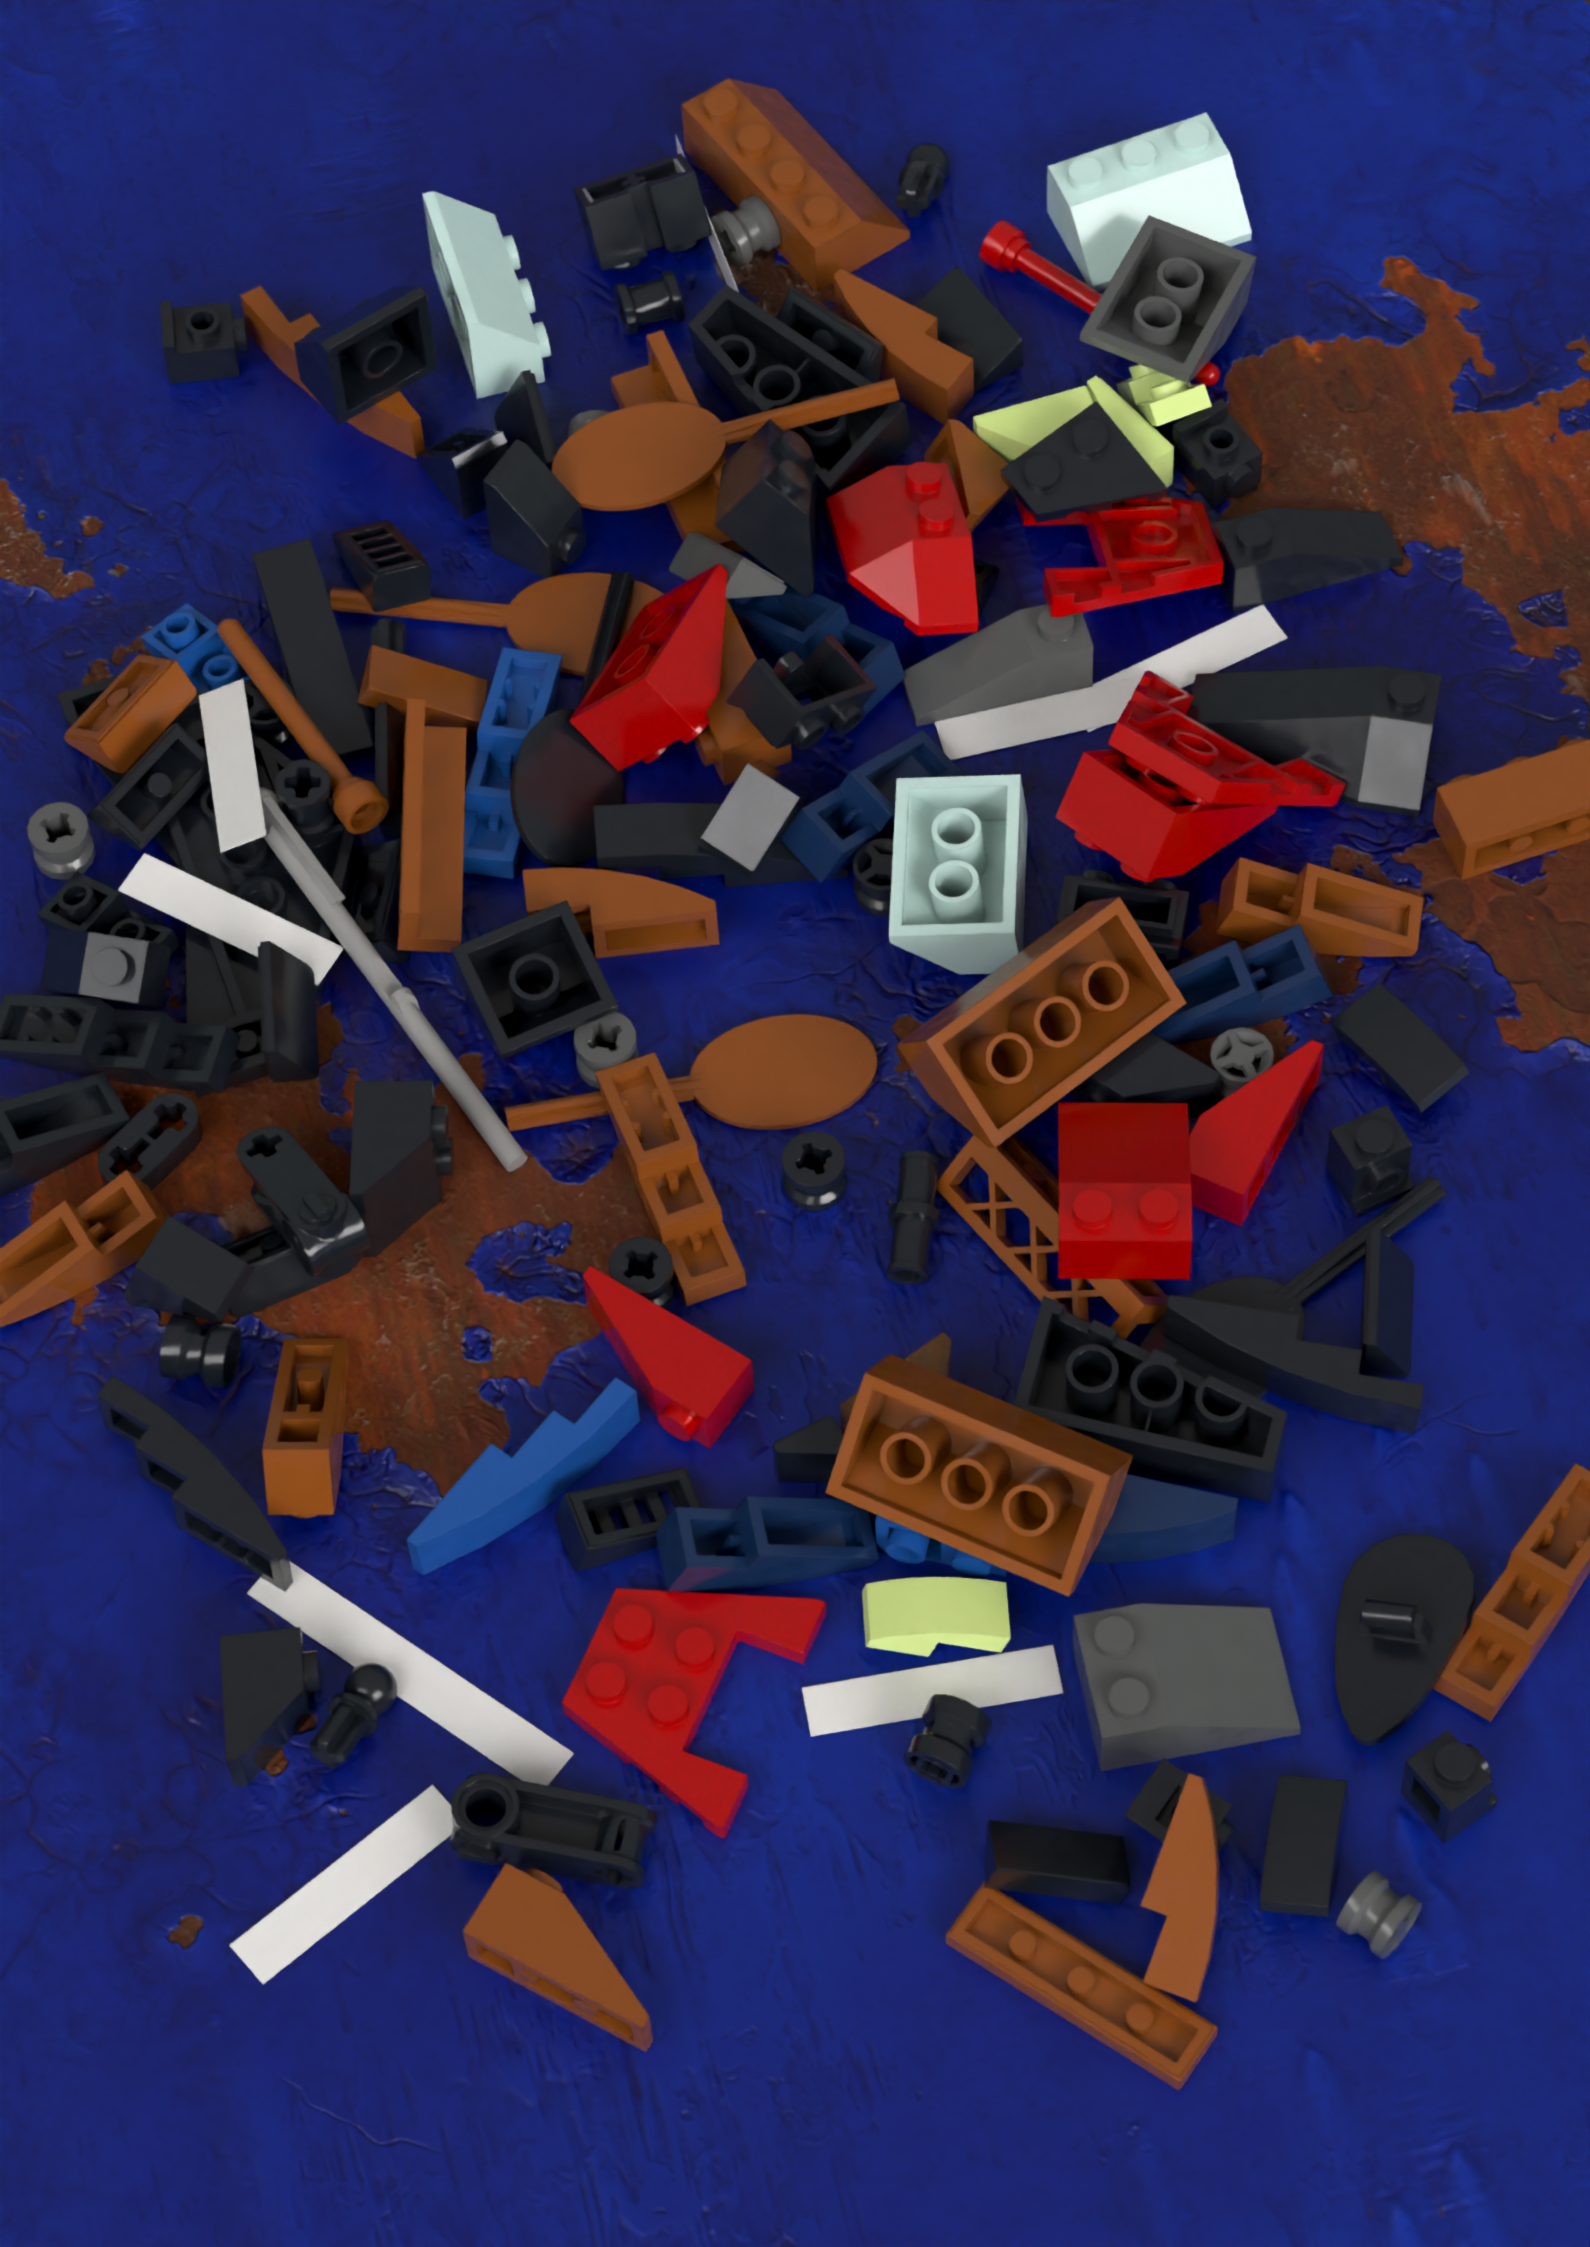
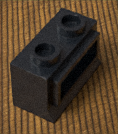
M830 634L823 637L805 663L795 651H790L781 657L773 669L764 658L756 660L726 702L729 705L743 709L746 717L771 746L779 749L795 743L800 750H805L820 740L826 731L833 729L838 736H842L854 729L865 717L866 711L863 706L878 687L837 639ZM807 698L812 699V703L804 706L799 703V701Z
M1087 870L1082 872L1080 876L1065 874L1055 926L1087 902L1120 897L1154 952L1165 955L1166 971L1180 965L1188 922V891L1178 890L1172 882L1159 878L1154 879L1153 882H1143L1142 885L1117 882L1111 874L1101 870Z

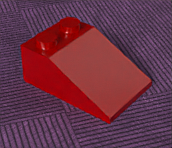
M720 563L643 606L569 720L618 772L640 760L645 764L651 763L671 743L679 739L682 743L690 742L704 730L710 721V717L706 712L720 692L727 571Z
M1117 749L1083 752L1055 817L1075 830L1074 837L1080 843L1095 850L1106 851L1121 862L1119 867L1125 874L1143 882H1153L1157 878L1185 874L1275 814L1278 805H1204L1195 803L1177 792L1176 787L1178 784L1160 774L1152 775L1141 772L1125 761L1126 754Z
M1058 1102V1279H1190L1192 1189L1188 1103Z

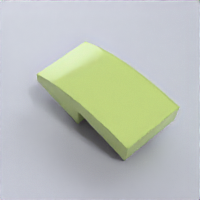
M1141 364L1129 367L1132 378L1116 383L1120 396L1149 424L1156 427L1212 406L1205 384L1191 385L1190 382L1186 383Z
M918 1577L867 1583L862 1590L866 1647L929 1657L938 1643L1001 1653L1011 1639L1006 1582L960 1577Z

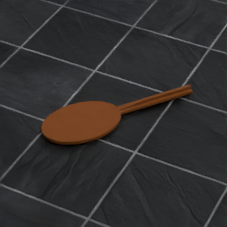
M892 378L723 423L708 410L692 404L680 402L638 404L605 414L577 430L563 443L556 453L551 471L579 502L581 507L600 511L641 509L669 501L695 488L707 479L720 465L725 456L727 445L749 440L769 419L781 429L787 430L900 400L895 379Z
M571 573L546 578L523 589L513 598L509 605L431 597V599L374 613L361 590L334 587L330 591V603L333 611L505 627L509 638L518 649L562 655L563 664L561 672L585 676L612 574ZM634 580L618 645L643 606L664 595L662 592L645 583Z
M808 1014L779 1015L754 1020L723 1033L700 1052L693 1063L690 1076L667 1080L678 1103L695 1100L702 1110L717 1120L747 1129L783 1130L821 1122L855 1104L865 1095L875 1079L877 1073V1054L871 1041L861 1031L842 1021ZM601 1091L504 1107L509 1132L609 1115Z

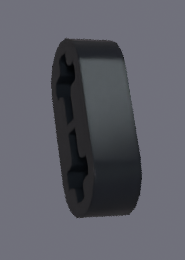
M177 1093L159 1095L150 1101L100 1151L97 1163L103 1185L106 1186L120 1175L116 1167L119 1163L123 1162L131 1166L138 1161L140 1171L132 1174L148 1185L152 1191L201 1141L203 1129L197 1106L190 1098ZM181 1119L183 1120L184 1128L177 1131L175 1128L170 1127L164 1132L162 1131L160 1123L164 1120L174 1124Z

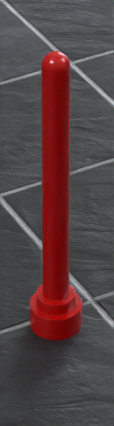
M1001 220L992 227L980 248V260L999 272L1009 270L1014 273L1020 270L1088 314H1092L1103 294L1032 251L1031 243L1025 240V232L1008 221ZM1208 361L1193 379L1200 384H1205V386H1212L1219 380L1220 371L1215 364Z

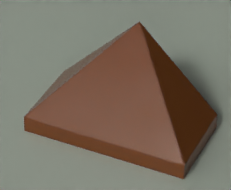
M949 419L923 455L925 462L947 463L970 533L1010 490L1001 479L1000 471L1008 463L958 420Z

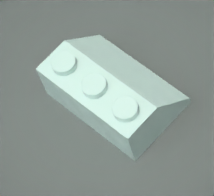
M1207 113L1047 166V213L1087 285L1098 292L1107 288L1148 215L1230 247L1249 241L1252 238V231L1230 152Z
M435 191L423 193L433 271L477 399L509 391L522 371L531 370V374L534 373L537 384L545 382L542 358L551 356L550 344L543 322L533 324L530 313L536 312L528 279L517 280L514 270L520 269V261L513 236L502 237L495 214Z
M1020 774L896 779L889 941L891 944L959 975L991 974L1023 950L1028 814Z

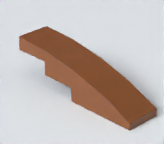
M261 285L242 294L240 297L247 333L283 373L318 402L300 381L294 347L295 342L304 338L314 328L320 327L311 313H308L289 323ZM400 391L347 420L348 423L366 435L417 459L415 454L425 450L421 417Z
M654 1052L595 1072L597 1083L657 1239L667 1247L672 1256L674 1279L685 1305L689 1306L747 1286L745 1270L723 1224L721 1207L700 1163L697 1144L656 1053Z
M1575 1463L1511 1552L1506 1569L1475 1610L1469 1629L1461 1638L1441 1677L1433 1688L1490 1722L1520 1681L1590 1573L1589 1470Z

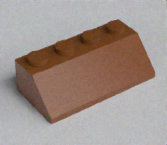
M728 78L681 105L685 151L737 207H739L742 199L750 195H756L763 200L773 214L781 234V243L776 249L816 293L834 283L833 276L840 268L848 273H852L910 239V230L778 90Z
M1120 897L1108 898L1084 904L897 1043V1046L929 1096L989 1148H996L1187 1002Z
M889 1354L864 1373L825 1493L1069 1597L1073 1594L1113 1516L1133 1455Z

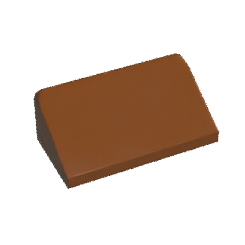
M372 645L369 650L357 703L375 708L378 707V703L387 702L406 717L407 698L426 699L425 724L439 727L466 728V736L473 738L477 733L486 704L487 680Z
M138 654L65 732L63 738L69 745L114 772L123 774L195 698L197 694L196 688L176 660Z

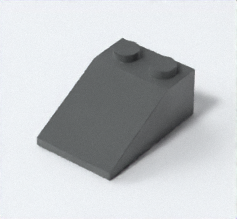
M1148 215L1083 327L1079 340L1189 383L1225 344L1247 304L1257 257Z
M1139 1603L1073 1616V1654L1101 1771L1160 1761L1163 1758L1171 1759L1300 1735L1301 1727L1270 1608Z

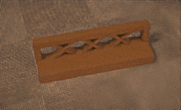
M663 330L646 335L649 365L610 377L612 393L620 409L652 402H680L700 407ZM724 457L717 469L702 483L690 491L666 501L665 504L683 542L689 532L693 534L695 531L721 546L738 553L745 549L714 526L722 465L726 462Z
M407 698L403 753L398 950L452 953L451 948L461 944L466 728L425 726L426 699Z
M1015 1134L996 1148H989L973 1135L937 1180V1191L1041 1302L1044 1295L1065 1305L1066 1312L1089 1322L1088 1297H1103L1120 1315L1111 1328L1117 1330L1118 1337L1125 1340L1138 1324H1155L1166 1314L1168 1296L1152 1279H1071L1072 1291H1057L1048 1282L1046 1253L1058 1252V1179ZM976 1163L980 1165L989 1177V1202L975 1203L959 1186ZM1005 1193L1012 1201L1005 1202ZM1020 1208L1029 1218L1030 1246L1016 1247L1007 1238L1005 1209ZM982 1210H990V1218ZM1046 1237H1047L1054 1245H1046ZM1023 1254H1031V1262ZM1087 1281H1088L1096 1290H1088V1288H1087ZM1064 1298H1072V1306Z

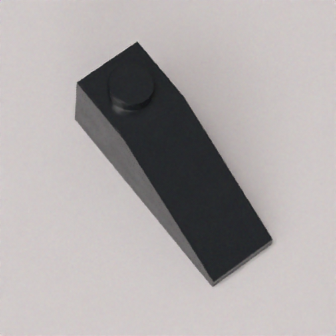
M1272 507L1215 523V539L1224 561L1221 586L1233 612L1403 565V556L1383 512Z

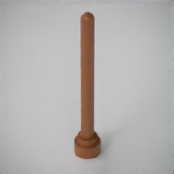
M233 618L222 620L218 625V635L310 760L318 762L323 769L328 771L331 788L334 791L333 811L344 827L352 834L365 833L376 827L388 812L389 803L372 781L352 775L241 624Z

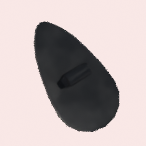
M1402 1534L1374 1544L1356 1559L1344 1580L1336 1622L1335 1684L1343 1718L1353 1738L1360 1744L1373 1746L1382 1743L1412 1717L1422 1706L1441 1677L1463 1636L1475 1604L1476 1581L1466 1556L1446 1540L1428 1534Z

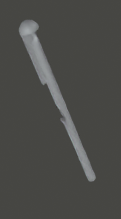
M260 787L266 836H263L265 841L504 1168L511 1172L521 1167L528 1158L526 1153L421 1012L414 994L409 988L401 985L341 902L345 899V896L278 807L279 798L276 793L268 788Z

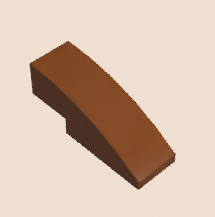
M840 268L833 276L835 313L885 345L880 377L883 380L894 378L899 395L917 409L945 425L949 419L954 420L974 396V359L938 341L936 317Z
M1239 857L1222 880L1215 933L1251 943H1259L1300 924L1313 945L1315 952L1319 954L1362 957L1413 956L1418 950L1423 897L1307 863L1299 874H1295Z
M562 867L523 870L527 915L530 916L567 900L585 938H593L596 959L719 945L715 900L681 886L641 875L604 869Z
M126 1170L76 1208L64 1200L0 1248V1328L65 1302L140 1260L167 1218L166 1213L149 1186Z
M1189 1773L1141 1906L1167 1916L1143 1983L1197 2002L1212 1956L1219 1905V1857L1215 1820L1205 1778Z

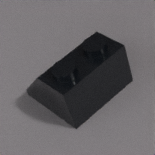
M421 286L392 287L374 298L362 301L353 310L327 325L314 328L304 338L294 343L300 381L338 425L437 369L428 297Z
M769 419L722 465L714 526L805 598L814 591L820 533L815 455L812 453L807 442L799 434L791 430L784 431Z
M567 900L451 948L455 978L480 1031L501 1059H505L619 1011L618 1004Z
M432 1080L355 1081L349 1195L366 1227L371 1242L370 1248L364 1250L362 1256L376 1257L442 1200L443 1176H453L454 1141L453 1137H449L447 1105L436 1104Z

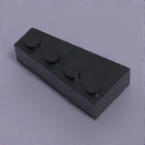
M725 285L688 324L697 364L743 417L873 384L728 285ZM899 400L787 429L799 434L807 442L812 453L815 455L818 504L825 512L826 498L887 466H891L912 443L906 405Z
M1043 1295L1014 1406L1133 1455L1128 1471L1271 1503L1285 1446L1288 1412L1211 1375L1204 1378L1177 1365L1176 1358L1155 1348L1152 1352L1118 1337L1117 1330L1094 1319L1092 1323H1089L1066 1312L1065 1305Z

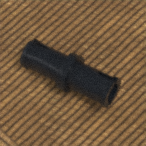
M914 1150L901 1154L896 1203L889 1207L888 1224L893 1228L887 1276L895 1282L909 1285L921 1284L927 1281L931 1232L938 1228L940 1217L939 1210L934 1207L940 1159L932 1153Z

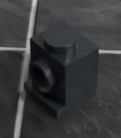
M172 301L160 302L163 351L171 384L240 377L239 353L249 352L245 317L234 318L231 302L173 308Z
M1222 398L1213 402L1211 407L1195 412L1174 424L1172 433L1174 465L1212 508L1230 498H1240L1249 493L1261 481L1263 452L1228 414V405Z
M1388 1105L1330 1130L1326 1169L1356 1218L1395 1202L1414 1189L1413 1184L1408 1178L1412 1144Z
M1449 1730L1405 1761L1400 1794L1444 1844L1497 1806L1498 1799L1491 1792L1493 1783L1491 1779L1492 1772L1485 1758L1474 1746L1460 1743Z
M1163 1758L1124 1814L1125 1817L1164 1843L1172 1821V1812L1177 1807L1188 1775ZM1207 1789L1215 1820L1219 1853L1236 1828V1826L1226 1820V1817L1233 1808L1232 1805Z

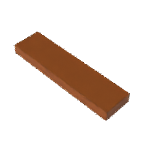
M984 1881L947 1932L946 1944L1180 2091L1217 2037L1218 2027L1155 1987L1143 1983V1980L1000 1890L984 1888Z

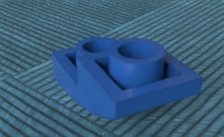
M188 603L167 616L140 637L143 645L153 657L176 660L194 687L203 694L240 679H244V682L250 679L218 635V626Z

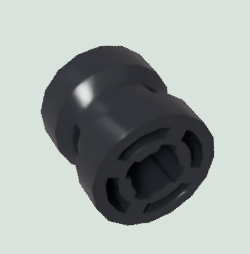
M173 1314L166 1326L160 1350L159 1367L161 1376L184 1381L189 1376L197 1377L200 1374L205 1385L228 1389L234 1379L240 1357L242 1342L240 1326L217 1322L208 1330L206 1326L200 1325L194 1317Z
M935 1694L930 1698L922 1715L926 1728L923 1729L921 1734L911 1738L904 1753V1762L913 1772L932 1783L948 1788H962L966 1785L973 1770L972 1749L984 1745L992 1728V1721L986 1713L968 1701L951 1695Z

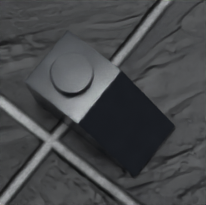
M516 439L483 480L493 553L545 579L558 576L566 564L572 565L578 560L586 544L581 505L526 443Z
M50 928L40 990L162 1009L172 948L139 939L87 931Z
M1148 1032L1071 1090V1098L1076 1103H1188V1119L1196 1118L1219 1103L1221 1073Z
M300 1627L219 1636L226 1762L234 1787L248 1786L311 1717L310 1692L322 1690L321 1668L318 1651H306Z

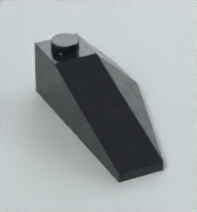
M1385 666L1196 674L1192 690L1194 698L1190 704L1187 716L1255 756L1264 758L1277 765L1299 757L1305 759L1345 782L1346 786L1339 800L1354 807L1419 817L1437 717L1442 675Z

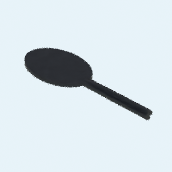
M614 571L611 575L576 709L618 646L634 585V580L631 579L632 574L628 571L622 574ZM562 709L552 712L530 729L517 751L510 781L512 813L522 840L539 860L556 868H575L587 863L597 855L593 806L623 804L624 796L623 771L618 772L569 722L575 709Z
M1428 1177L1285 1285L1261 1277H1239L1208 1285L1188 1295L1187 1298L1300 1315L1296 1340L1303 1341L1305 1318L1302 1304L1364 1258L1367 1234H1370V1230H1381L1390 1239L1446 1197V1192L1441 1188V1182L1437 1178ZM1166 1314L1153 1325L1140 1345L1141 1348L1150 1352L1155 1348L1176 1358L1177 1365L1204 1378L1211 1375L1259 1399L1269 1392L1268 1389L1219 1368L1163 1333Z

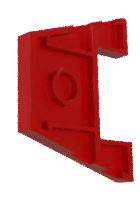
M1016 497L1023 526L1086 525L1099 567L1044 568L1043 593L1051 617H1063L1222 583L1224 561L1203 502L1163 497L1159 501L1148 502L1146 497L1113 503L1110 510L1089 514L1083 511H1076L1070 513L1066 518L1037 523Z
M1150 670L1145 671L1131 700L1128 701L1118 719L1108 742L1109 745L1126 754L1125 761L1133 768L1147 774H1160L1178 784L1176 790L1180 795L1190 801L1204 805L1335 806L1346 786L1345 782L1301 757L1273 766L1186 716L1194 696Z
M616 1588L562 1701L564 1714L627 1765L632 1763L659 1785V1790L677 1805L681 1802L701 1818L703 1826L713 1834L725 1839L748 1789V1775L687 1752L737 1643L743 1642L804 1664L826 1616V1602L813 1598Z

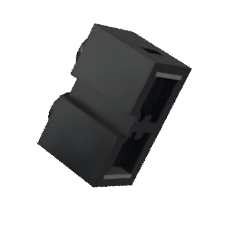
M682 153L573 188L590 252L602 271L610 268L612 270L630 269L642 262L643 257L647 256V251L663 246L666 252H681L693 247L698 239L712 235L695 171Z

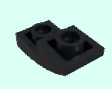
M76 872L37 914L40 921L49 929L87 931L150 941L171 947V955L180 946L173 929L129 909L121 892L79 872Z
M1380 984L1374 986L1331 1021L1338 1039L1375 1066L1383 1084L1421 1113L1469 1074L1466 1065L1441 1038Z
M1279 1775L1263 1865L1259 1900L1260 1911L1329 1917L1339 1873L1338 1847L1349 1801L1347 1780Z

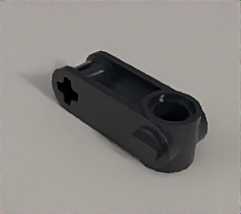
M274 1126L263 1127L246 1135L238 1144L236 1153L241 1166L253 1179L254 1184L252 1185L251 1195L254 1203L294 1252L306 1273L310 1277H340L350 1272L361 1260L363 1251L370 1248L371 1242L366 1227L349 1197L342 1190H338L290 1132L284 1128Z
M478 1771V1774L468 1776L457 1787L452 1797L453 1830L449 1845L457 1852V1857L463 1860L494 1866H504L505 1863H508L517 1869L528 1870L529 1868H534L548 1875L630 1889L642 1886L646 1872L641 1866L647 1835L655 1832L658 1817L652 1810L637 1803ZM484 1810H494L503 1815V1818L497 1824L489 1827H480L471 1822V1819L477 1813Z

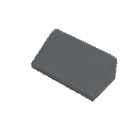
M695 531L693 534L691 532L688 533L669 567L670 572L688 581L720 563L727 571L726 598L783 595L787 588L783 580Z

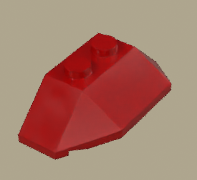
M917 462L911 465L887 466L826 498L825 509L849 584L882 609L905 619L904 626L917 636L978 632L979 619L972 536L947 463Z

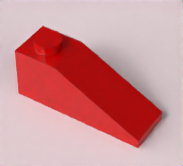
M1314 1040L1309 1041L1199 1116L1189 1135L1193 1207L1242 1227L1321 1077L1324 1044Z
M589 1266L583 1274L587 1307L654 1415L658 1418L659 1423L672 1436L682 1441H689L692 1438L710 1449L754 1391L752 1360L594 1267Z

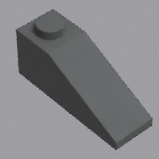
M1047 604L1021 609L903 670L906 677L902 680L915 725L919 727L940 720L1091 687L1093 680V643L1083 613L1051 617Z

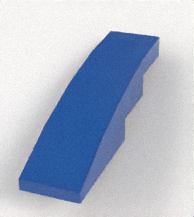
M502 648L478 726V751L465 790L464 873L514 879L524 841L518 832L511 807L510 781L513 763L520 744L530 729L545 716L554 712L563 664L562 655Z
M615 1377L575 1424L553 1410L513 1457H510L491 1443L406 1539L413 1569L425 1575L487 1545L541 1511L580 1480L640 1422L636 1390Z

